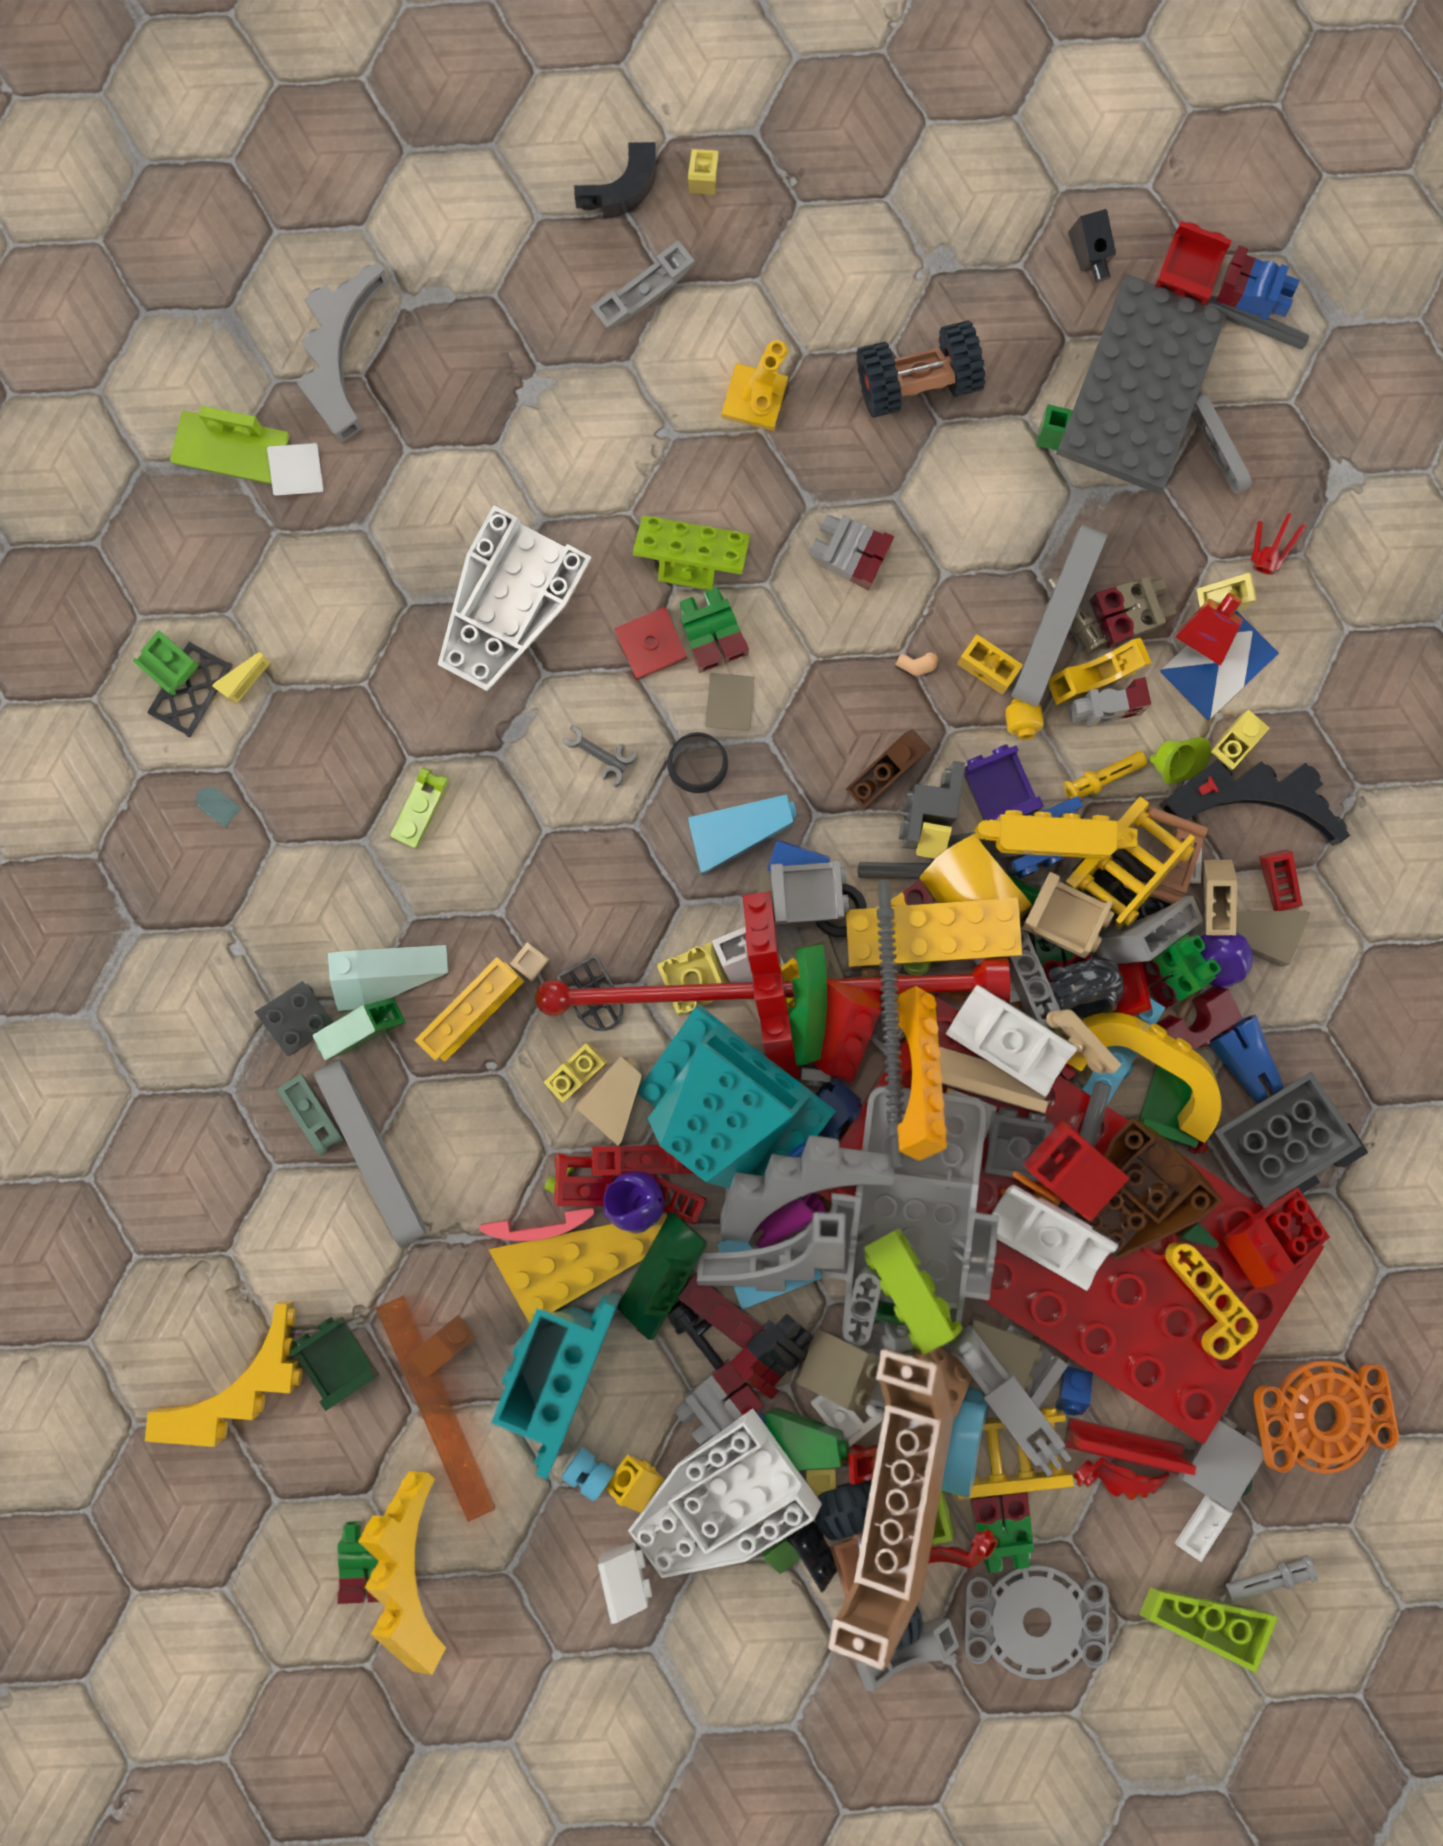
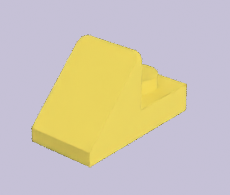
M692 149L688 171L689 193L716 194L719 151Z
M1243 574L1198 588L1197 594L1200 607L1209 598L1220 604L1227 593H1232L1242 600L1237 611L1244 610L1257 601L1252 574Z
M922 822L916 855L934 859L940 856L947 849L952 827Z

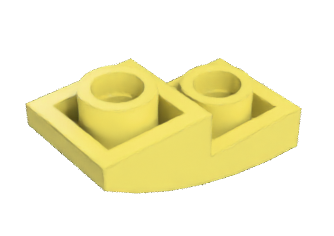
M587 1042L546 1079L544 1084L564 1103L593 1077L607 1061L590 1042Z

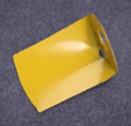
M974 834L944 851L919 877L938 903L1018 898L1020 920L1032 908V904Z

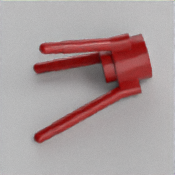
M1287 513L1272 547L1265 546L1261 551L1263 522L1258 521L1254 550L1250 558L1251 562H1255L1253 569L1266 575H1273L1275 571H1279L1282 562L1302 535L1306 525L1302 524L1279 556L1278 547L1292 518V513Z

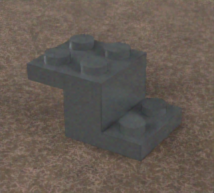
M953 761L949 768H945L944 773L941 775L940 787L915 784L912 791L907 792V796L905 795L902 811L907 813V818L903 820L899 830V840H903L902 848H915L920 839L922 822L948 827L955 822L958 816L965 762Z

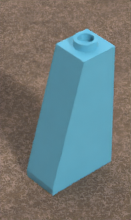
M786 794L688 817L701 875L710 873L793 825V818L797 817L794 801L788 802Z

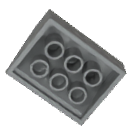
M1312 1072L1302 1076L1213 1131L1209 1136L1224 1160L1263 1207L1362 1146Z

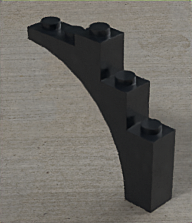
M1217 759L1159 804L1164 812L1186 820L1197 813L1213 807L1236 803L1259 804L1283 810L1302 819L1315 828L1332 846L1342 843L1351 836L1347 831L1345 822L1340 817H1335L1330 811L1328 801L1322 795L1315 792L1324 784L1320 781L1321 777L1314 767L1308 766L1307 763L1300 765L1282 780L1278 781L1274 769L1261 761L1234 780L1231 769ZM1211 776L1219 791L1215 793L1213 790L1201 795L1198 788L1207 783V778Z

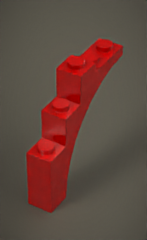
M771 891L742 895L746 928V950L753 977L754 997L760 1018L764 1052L767 1058L794 1079L801 1078L800 1068L796 1064Z

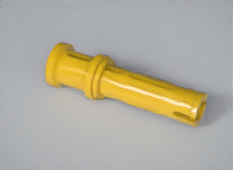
M1138 750L1136 753L1096 772L1088 770L1084 773V776L1072 782H1064V792L1068 800L1079 796L1081 799L1092 793L1096 795L1100 793L1103 786L1123 778L1142 767H1146L1148 765L1144 753Z

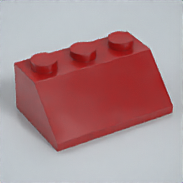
M827 979V1013L820 1060L811 1063L827 1075L849 1081L854 1080L881 1012L879 993Z

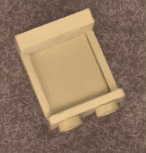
M1050 872L1022 929L1080 957L1086 958L1090 951L1096 952L1102 940V937L1098 936L1102 926L1108 927L1114 912L1110 911L1113 902L1107 900L1106 903H1103L1059 882L1060 876Z

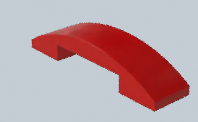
M660 1145L592 1146V1176L622 1175L635 1171L649 1174H695Z

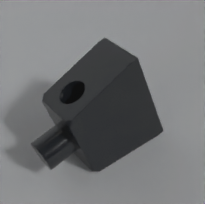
M1107 209L1080 216L1068 231L1081 272L1092 270L1095 283L1105 281L1111 277L1108 263L1116 255Z

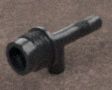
M681 1300L676 1302L667 1315L676 1334L679 1335L686 1331L714 1369L719 1368L723 1364V1360L703 1336L713 1325L702 1319L695 1326L699 1319L698 1314H695Z

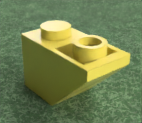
M1247 710L1221 736L1211 750V753L1233 770L1270 728L1250 710Z

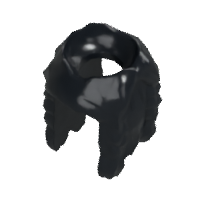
M1093 956L1085 962H1078L1065 967H1055L1049 972L1050 979L1058 980L1049 984L1054 995H1056L1055 998L1060 1009L1071 1010L1078 1018L1081 1016L1085 1017L1088 1014H1095L1096 1012H1113L1122 1000L1121 997L1124 994L1123 976L1113 960Z

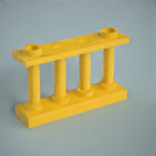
M1141 796L1121 817L1118 825L1133 829L1135 826L1138 828L1142 826L1174 851L1173 855L1163 864L1138 844L1135 848L1126 849L1156 872L1146 886L1115 863L1111 855L1105 859L1086 858L1066 880L1067 886L1078 891L1080 889L1082 891L1087 890L1103 903H1106L1107 900L1113 902L1110 909L1119 915L1115 921V927L1118 930H1121L1125 924L1129 927L1139 915L1137 910L1175 866L1180 861L1186 862L1195 851V848H1193L1195 837L1190 834L1183 843L1148 817L1150 815L1147 813L1149 802ZM1099 868L1101 870L1106 869L1138 894L1127 907L1093 881L1094 878L1092 876Z
M496 957L415 1041L435 1061L441 1058L446 1062L525 981L506 962L503 963Z
M1056 1407L1039 1409L1055 1431V1422L1066 1421L1065 1415L1061 1411H1057ZM999 1417L986 1419L983 1430L987 1432L991 1473L989 1478L978 1479L975 1476L969 1498L1074 1487L1073 1474L1068 1469H1064V1466L1057 1469L1052 1461L1049 1462V1466L1053 1474L1049 1477L1044 1471L1035 1472V1469H1032L1030 1458L1018 1443L1020 1470L1017 1471L1018 1474L1006 1476V1472H1003L998 1434V1429L1006 1427ZM956 1495L958 1499H966V1498H968V1497Z

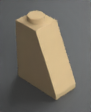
M1203 860L1206 935H1236L1237 877L1233 860Z
M620 1056L575 1107L618 1146L624 1140L638 1089L643 1075L639 1072L642 1066L630 1056L626 1060Z

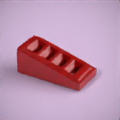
M1280 850L1260 855V864L1273 910L1284 911L1303 906L1293 852ZM1282 861L1283 865L1274 867V862ZM1285 872L1286 876L1276 878L1275 874ZM1288 883L1289 887L1278 890L1277 885ZM1292 895L1291 899L1280 901L1279 896Z
M654 1175L658 1183L665 1186L663 1189L664 1201L669 1190H675L669 1206L664 1204L663 1211L667 1213L674 1212L683 1220L695 1225L706 1197ZM681 1193L686 1196L678 1211L674 1207ZM692 1198L696 1202L690 1215L685 1214V1210Z

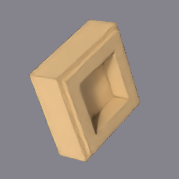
M527 942L510 965L533 982L550 959Z

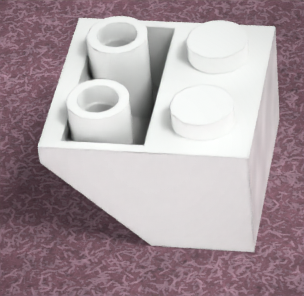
M745 927L712 941L730 983L753 982L747 957ZM780 955L781 966H783V965H784V962H783L782 957H781V955Z

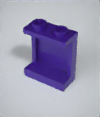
M1008 744L992 750L993 755L983 759V756L979 755L967 761L968 765L965 766L963 775L983 821L997 820L1007 810L1022 811V816H1028L1040 811L1044 807L1040 796H1035L1017 755L1019 751L1017 745L1009 748Z

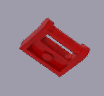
M556 1153L554 1159L556 1169L554 1205L604 1206V1194L607 1186L613 1182V1175L567 1176V1168H592V1156H567L566 1153Z

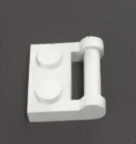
M817 1395L810 1401L827 1425L843 1430L844 1439L848 1440L849 1447L884 1418V1411L868 1404L865 1410L869 1417L862 1422L855 1411L847 1410L820 1395Z

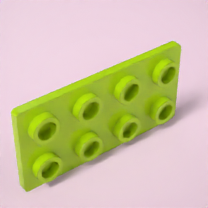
M201 405L199 413L185 410L181 412L170 462L174 465L272 485L267 447L287 445L289 434L287 431L261 426L255 416Z
M644 515L640 522L633 555L660 560L658 581L712 590L715 570L735 574L743 573L750 534Z

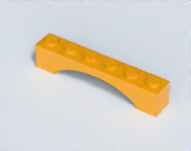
M914 986L899 994V998L895 1000L899 1003L896 1010L900 1012L896 1016V1018L900 1019V1023L897 1026L903 1030L907 1038L912 1058L911 1094L902 1123L898 1124V1139L900 1152L921 1161L947 1149L936 1001L934 996Z

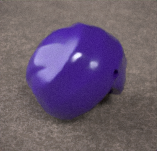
M1237 932L1236 935H1206L1205 933L1201 936L1205 943V949L1200 952L1205 961L1211 958L1216 960L1221 968V971L1215 975L1216 978L1209 985L1227 988L1242 982L1253 966V951L1246 937Z
M635 1171L618 1176L607 1186L604 1194V1214L614 1226L633 1234L645 1232L660 1220L664 1209V1196L658 1181L646 1172Z

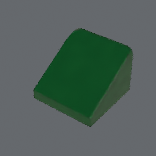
M1198 1222L1182 1229L1176 1235L1177 1237L1216 1248L1218 1246V1242Z
M878 1301L875 1320L904 1325L894 1311L895 1303Z

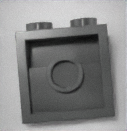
M1000 1107V1112L992 1111L984 1172L1014 1177L1013 1172L1017 1171L1032 1181L1040 1182L1027 1170L1023 1163L1053 1131L1054 1125L1052 1122L1046 1120L1047 1115L1036 1112H1029V1117L1017 1115V1110Z

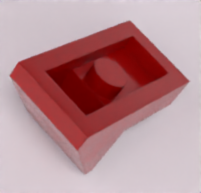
M855 1444L850 1446L848 1453L850 1484L873 1479L879 1444L868 1447Z

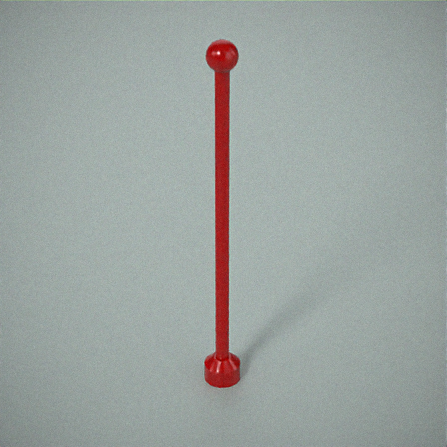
M1008 958L983 959L973 970L972 974L895 977L898 979V982L895 983V986L898 987L895 994H901L914 986L921 988L927 993L973 991L976 985H979L1010 1004L1011 987ZM883 977L831 979L884 994L880 990L884 986V984L880 983V979ZM548 980L538 987L535 994V1002L538 1009L543 1014L552 1017L564 1014L570 1006L755 999L753 982L569 989L562 981ZM784 981L786 997L794 998L792 981Z

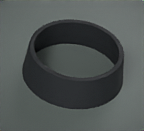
M702 732L689 733L678 739L672 746L667 760L668 772L673 782L681 789L690 793H705L716 788L725 778L728 770L727 753L721 743L713 736ZM703 736L710 738L719 746L723 757L722 767L718 775L710 782L700 785L690 784L676 774L672 763L673 752L676 746L686 738Z

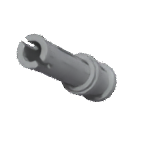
M1304 1555L1302 1560L1289 1564L1281 1562L1275 1570L1233 1583H1227L1225 1588L1231 1603L1237 1600L1262 1594L1283 1586L1285 1589L1290 1590L1294 1588L1295 1584L1308 1580L1316 1582L1318 1578L1310 1557ZM1267 1581V1583L1244 1589L1245 1587Z

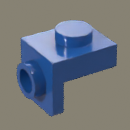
M1067 1366L1061 1375L1060 1395L1055 1402L1056 1409L1062 1410L1065 1414L1071 1416L1083 1415L1091 1402L1093 1372Z

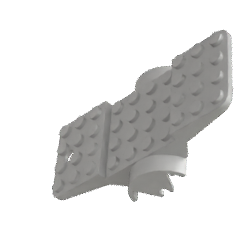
M885 1086L876 1087L870 1093L862 1151L892 1155L891 1138L888 1137L887 1128L890 1126V1123H887V1119L890 1118V1115L886 1113L890 1110V1107L886 1106V1103L889 1102V1098H886L889 1090L885 1089ZM907 1088L900 1090L904 1094V1097L901 1098V1101L904 1102L901 1109L905 1111L901 1115L902 1118L906 1114L911 1089ZM942 1093L947 1149L921 1161L904 1154V1167L894 1168L895 1180L892 1186L859 1184L856 1196L832 1193L830 1214H845L844 1269H824L823 1277L847 1280L841 1339L846 1341L844 1331L857 1272L861 1268L869 1266L864 1256L867 1253L864 1247L898 1228L902 1230L921 1262L918 1265L919 1270H925L933 1279L936 1291H934L937 1297L940 1296L942 1299L945 1298L950 1306V1319L953 1323L958 1320L961 1324L965 1297L989 1300L999 1216L975 1213L987 1114L986 1107L980 1099ZM867 1278L864 1291L869 1293L872 1278ZM881 1288L879 1301L894 1303L891 1295L886 1296ZM859 1301L855 1304L856 1308L862 1312H867L872 1308L865 1301ZM874 1319L869 1342L859 1347L870 1353L881 1355V1350L883 1349L881 1336L885 1335L884 1323L886 1322ZM857 1321L854 1334L860 1335L863 1322ZM887 1322L891 1330L897 1329V1326L900 1325ZM948 1343L941 1345L944 1350L957 1359V1355ZM913 1346V1350L906 1351L905 1353L912 1352L914 1355L917 1349Z

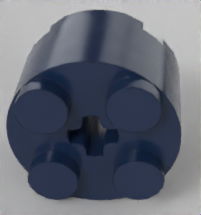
M834 1076L833 1084L826 1082L815 1093L817 1097L836 1111L818 1134V1137L836 1139L842 1131L840 1129L842 1124L846 1120L851 1123L861 1112V1098L840 1078Z

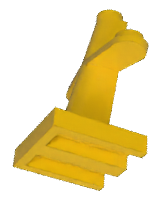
M779 340L770 342L765 348L757 368L739 363L735 364L721 418L770 431L775 430L789 377L777 374L778 368L788 354V347L784 342Z

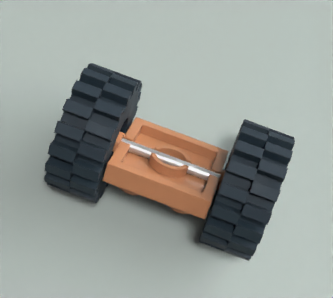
M967 320L943 326L939 330V348L895 359L892 357L891 348H889V344L886 341L858 348L856 361L860 377L859 381L865 398V404L871 417L875 418L901 411L902 396H914L922 391L942 389L946 385H949V390L954 397L983 390L985 385V370L983 366L985 364L984 359H982V348L979 345L980 340L976 336V329L973 327V323Z

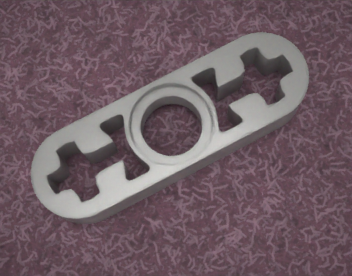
M865 1266L857 1272L844 1331L846 1341L858 1347L864 1346L870 1340L881 1292L879 1284L881 1278L877 1270H872L869 1266ZM867 1278H872L870 1293L864 1291ZM859 1301H865L872 1308L867 1312H862L856 1308L855 1304ZM857 1321L863 1322L860 1335L854 1334Z

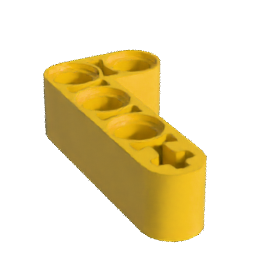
M1181 1242L1170 1244L1165 1252L1168 1264L1218 1321L1203 1335V1349L1215 1358L1221 1360L1230 1358L1257 1333L1258 1323L1255 1317L1193 1246ZM1180 1250L1186 1252L1183 1255L1188 1263L1194 1265L1189 1267L1188 1264L1179 1261L1180 1255L1178 1252ZM1204 1271L1207 1275V1281L1203 1286L1198 1287L1196 1276ZM1224 1294L1227 1300L1226 1305L1222 1309H1217L1215 1304L1216 1298ZM1244 1317L1246 1327L1243 1331L1237 1332L1235 1323L1239 1318ZM1222 1337L1224 1339L1223 1348L1219 1351H1214V1340Z

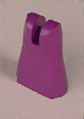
M813 1192L805 1195L803 1198L794 1199L776 1209L753 1232L752 1236L761 1229L764 1231L755 1245L759 1249L776 1245L790 1235L809 1226L814 1213H826L823 1201Z

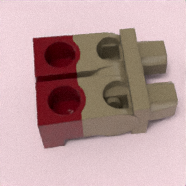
M1149 576L1140 580L1096 592L1089 601L1097 622H1103L1099 627L1103 638H1106L1108 641L1106 643L1108 649L1130 639L1157 631L1177 615L1175 607L1171 602L1159 605L1157 597L1165 595L1167 592L1163 578L1150 580Z

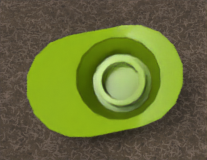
M1195 737L1185 741L1167 740L1159 747L1157 753L1150 756L1149 760L1154 764L1156 771L1162 775L1164 782L1172 785L1193 778L1206 767L1211 755V745L1203 737Z

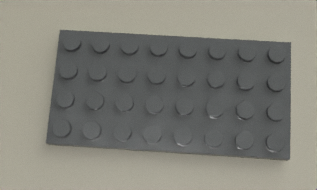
M1125 273L1056 454L1161 495L1167 483L1227 314L1219 312L1216 308L1202 305L1200 301L1178 296L1175 294L1176 292L1163 287L1157 288L1155 284Z

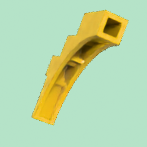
M282 1300L275 1303L271 1327L263 1347L250 1367L231 1386L202 1402L180 1407H156L148 1411L145 1442L215 1447L227 1435L228 1422L224 1421V1418L253 1420L264 1409L265 1395L261 1394L262 1391L291 1393L297 1386H300L302 1368H298L299 1361L288 1359V1356H290L289 1351L294 1346V1339L290 1338L291 1326L294 1327L297 1316L296 1309H293V1301Z
M408 1471L393 1500L387 1506L384 1516L373 1515L366 1524L358 1542L379 1560L365 1586V1589L385 1606L371 1635L412 1672L433 1675L446 1647L433 1633L424 1616L419 1600L415 1577V1544L423 1506L435 1479L428 1472Z

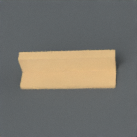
M939 1047L942 1084L1035 1112L1045 1113L1048 1104L1047 1101H1044L1045 1096L996 1065L983 1059Z

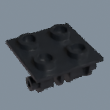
M813 1520L793 1532L790 1537L791 1543L822 1593L834 1577L837 1568L831 1549L825 1541L823 1533Z

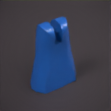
M1255 1014L1239 1020L1231 1030L1218 1034L1208 1044L1256 1103H1260L1268 1098L1267 1092L1258 1076H1261L1265 1085L1273 1094L1284 1088L1281 1076L1271 1057L1260 1023Z

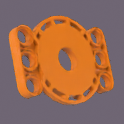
M1326 1360L1311 1361L1289 1373L1279 1389L1269 1385H1262L1255 1390L1254 1406L1263 1456L1266 1465L1275 1471L1288 1472L1296 1463L1306 1470L1322 1474L1338 1473L1358 1462L1368 1450L1370 1444L1382 1449H1391L1395 1447L1399 1440L1386 1370L1379 1365L1366 1363L1358 1369L1356 1374L1343 1364ZM1316 1366H1322V1371L1310 1372L1308 1370ZM1332 1367L1339 1368L1340 1370L1344 1371L1345 1374L1342 1375L1335 1373ZM1374 1369L1377 1372L1378 1379L1375 1384L1370 1385L1367 1381V1374L1370 1370ZM1301 1374L1302 1377L1295 1381V1383L1292 1386H1290L1293 1380ZM1268 1391H1271L1275 1397V1401L1270 1407H1266L1263 1402L1264 1394ZM1377 1398H1380L1383 1403V1409L1379 1414H1375L1372 1408L1373 1402ZM1323 1402L1329 1403L1334 1408L1336 1418L1334 1425L1326 1431L1319 1430L1314 1421L1315 1411ZM1277 1420L1280 1425V1431L1276 1436L1272 1437L1269 1433V1425L1272 1421ZM1385 1427L1388 1430V1439L1386 1442L1381 1443L1378 1439V1432L1381 1428ZM1282 1450L1285 1453V1461L1282 1465L1277 1466L1274 1462V1455L1277 1451ZM1309 1459L1318 1462L1317 1467H1313L1304 1463V1461ZM1331 1464H1339L1334 1467H1329Z

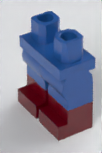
M1238 245L1229 263L1216 301L1251 314H1260L1259 318L1267 320L1271 313L1285 318L1293 302L1291 298L1300 280L1286 275L1289 266L1281 264L1279 267L1273 261H1262L1247 255L1249 249Z

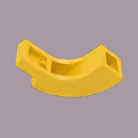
M1141 637L1135 638L1097 659L1065 668L1051 676L1047 684L1056 705L1085 697L1089 690L1098 689L1100 691L1136 674V671L1152 662Z

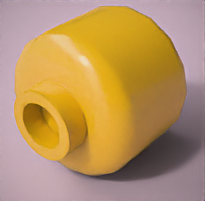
M1013 699L1005 710L1007 730L1011 735L1017 736L1020 740L1033 739L1035 734L1042 730L1044 722L1040 704L1034 707L1020 700Z

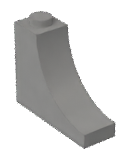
M1193 895L1184 896L1172 905L1134 921L1129 927L1126 924L1121 930H1118L1115 926L1108 927L1098 935L1102 937L1096 950L1098 957L1113 960L1116 964L1150 961L1204 921Z

